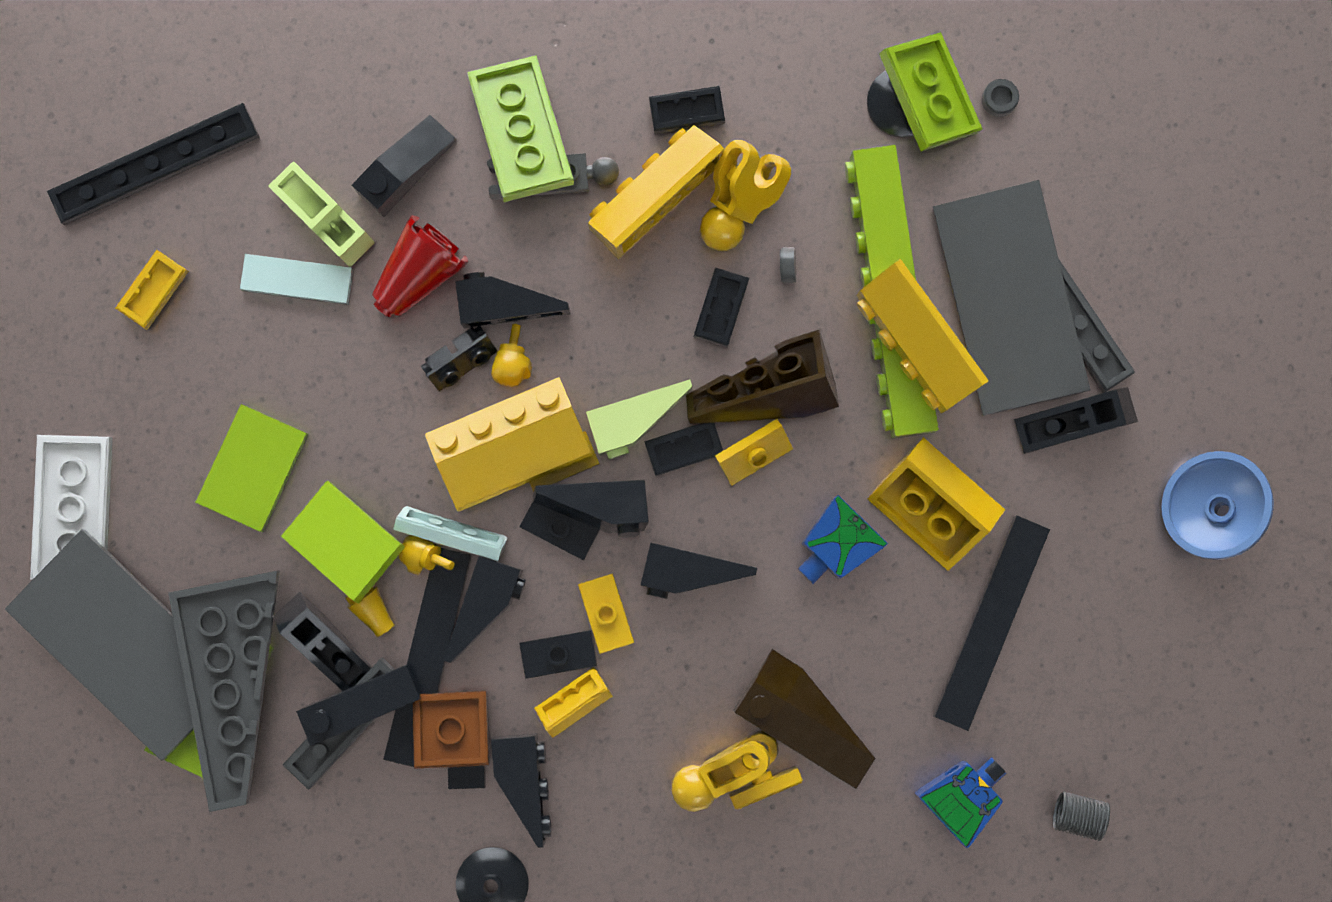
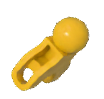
M734 140L726 146L714 167L713 173L715 191L710 202L716 205V207L707 211L702 217L700 224L701 238L707 246L716 251H727L735 248L743 239L745 231L744 221L753 224L761 211L771 207L779 200L791 176V167L785 158L774 154H767L760 158L755 147L743 140ZM743 152V158L737 166L738 156ZM776 167L775 176L768 180L772 169Z
M758 731L706 760L701 766L690 765L682 768L675 774L672 780L671 791L674 801L682 809L692 812L707 809L719 796L736 790L762 776L778 755L779 745L777 740L764 731ZM759 742H764L768 746V751ZM751 753L755 754L759 759H755Z

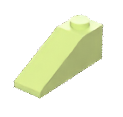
M690 379L586 412L599 455L607 454L610 460L629 454L628 447L635 445L692 389Z

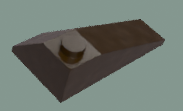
M816 330L784 340L774 346L776 352L760 361L754 357L745 362L747 368L733 376L723 374L687 394L686 403L689 423L803 418L839 407L836 383L820 331Z
M771 649L733 709L734 712L857 789L876 758L805 670Z

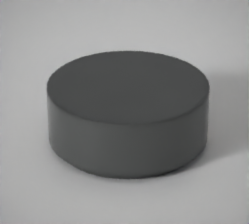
M996 79L990 82L982 94L984 109L996 117L1010 114L1019 102L1017 87L1006 79Z
M782 247L780 249L781 282L796 283L795 247Z

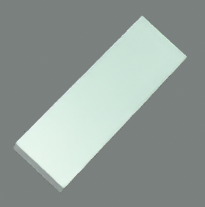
M245 254L240 289L248 292L349 305L354 269L351 267Z
M408 506L404 507L396 517L393 530L495 561L500 559L508 539L501 534Z

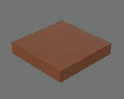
M487 692L420 694L421 699L413 702L414 769L489 766Z

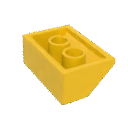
M924 437L906 454L867 498L947 571L992 530L1005 511L999 503Z

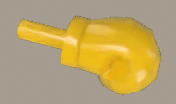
M512 324L509 343L500 344L499 351H497L492 365V379L500 385L509 387L519 386L524 379H529L532 373V363L524 355L525 349L517 345L521 329L519 324Z
M407 535L403 540L402 544L405 548L399 554V560L406 565L407 572L419 575L423 568L433 570L436 564L448 570L453 569L454 562L441 557V547L433 542L412 535Z

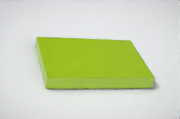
M941 32L885 48L879 53L921 152L975 135L983 130Z
M241 404L195 503L257 531L264 532L308 434Z
M328 480L281 535L294 549L358 604L405 548L401 542Z

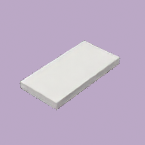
M37 435L30 579H34L81 529L86 530L108 551L112 437Z

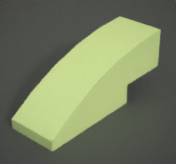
M294 161L268 185L349 267L375 244L374 240Z

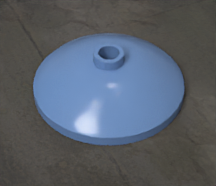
M1207 452L1186 461L1171 476L1162 497V517L1169 535L1185 551L1204 559L1221 560L1232 558L1252 548L1267 531L1274 510L1272 488L1264 473L1249 459L1231 452ZM1224 505L1228 506V513L1225 516H1218V509Z

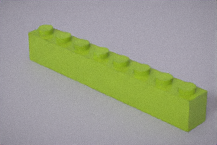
M896 145L853 150L850 162H845V174L847 183H853L855 197H850L852 218H859L860 232L855 233L857 252L858 254L864 253L866 267L861 268L862 286L865 287L899 259L903 261L916 279ZM871 319L868 321V324H874L876 338L871 339L872 355L874 360H880L882 373L876 375L879 396L885 395L887 406L886 410H882L884 431H890L891 439L935 433L939 430L936 409L932 410L927 405L921 395V392L924 391L923 387L916 378L910 380L899 364L902 358L895 349L890 351L883 344L878 336V332L881 329Z

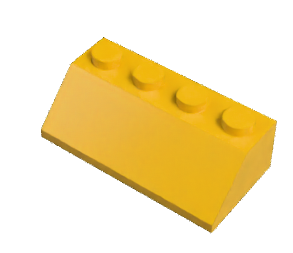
M695 125L687 132L683 128L679 130L668 141L670 147L661 156L655 153L648 158L642 165L644 171L636 179L633 180L632 177L627 178L615 190L618 195L608 204L605 201L601 202L589 214L591 218L588 222L589 229L618 260L714 172V167L724 152V148Z
M901 259L873 279L856 295L860 300L856 303L858 309L868 321L873 319L881 329L878 332L879 338L888 350L895 349L902 358V361L899 363L902 370L910 380L915 378L924 389L921 395L932 410L938 408L941 414L989 381Z
M560 377L425 433L436 466L458 512L592 456Z

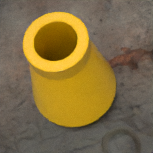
M377 586L372 587L359 604L348 596L345 597L349 603L347 608L371 629L376 637L383 635L395 626Z

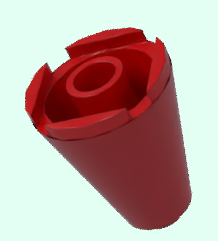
M412 215L407 221L372 293L376 300L373 305L387 317H391L393 314L398 317L402 316L463 269L469 262L465 255L461 260L455 255L459 248L429 223L423 228L416 224L420 219L417 216Z

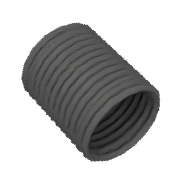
M1063 791L1056 802L1053 827L1058 831H1065L1066 833L1069 832V834L1072 833L1080 837L1083 836L1084 838L1087 837L1095 841H1101L1109 825L1110 805L1108 802L1105 803L1104 801Z

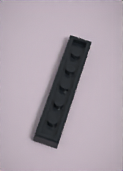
M241 103L52 188L47 193L61 224L67 225L260 138L246 105Z
M1014 516L933 717L969 731L1050 529L1020 516Z
M441 548L440 556L453 561V569L448 570L436 564L435 568L429 571L407 661L420 694H436L439 692L446 663L443 660L455 627L472 555ZM413 702L395 710L383 760L414 767Z

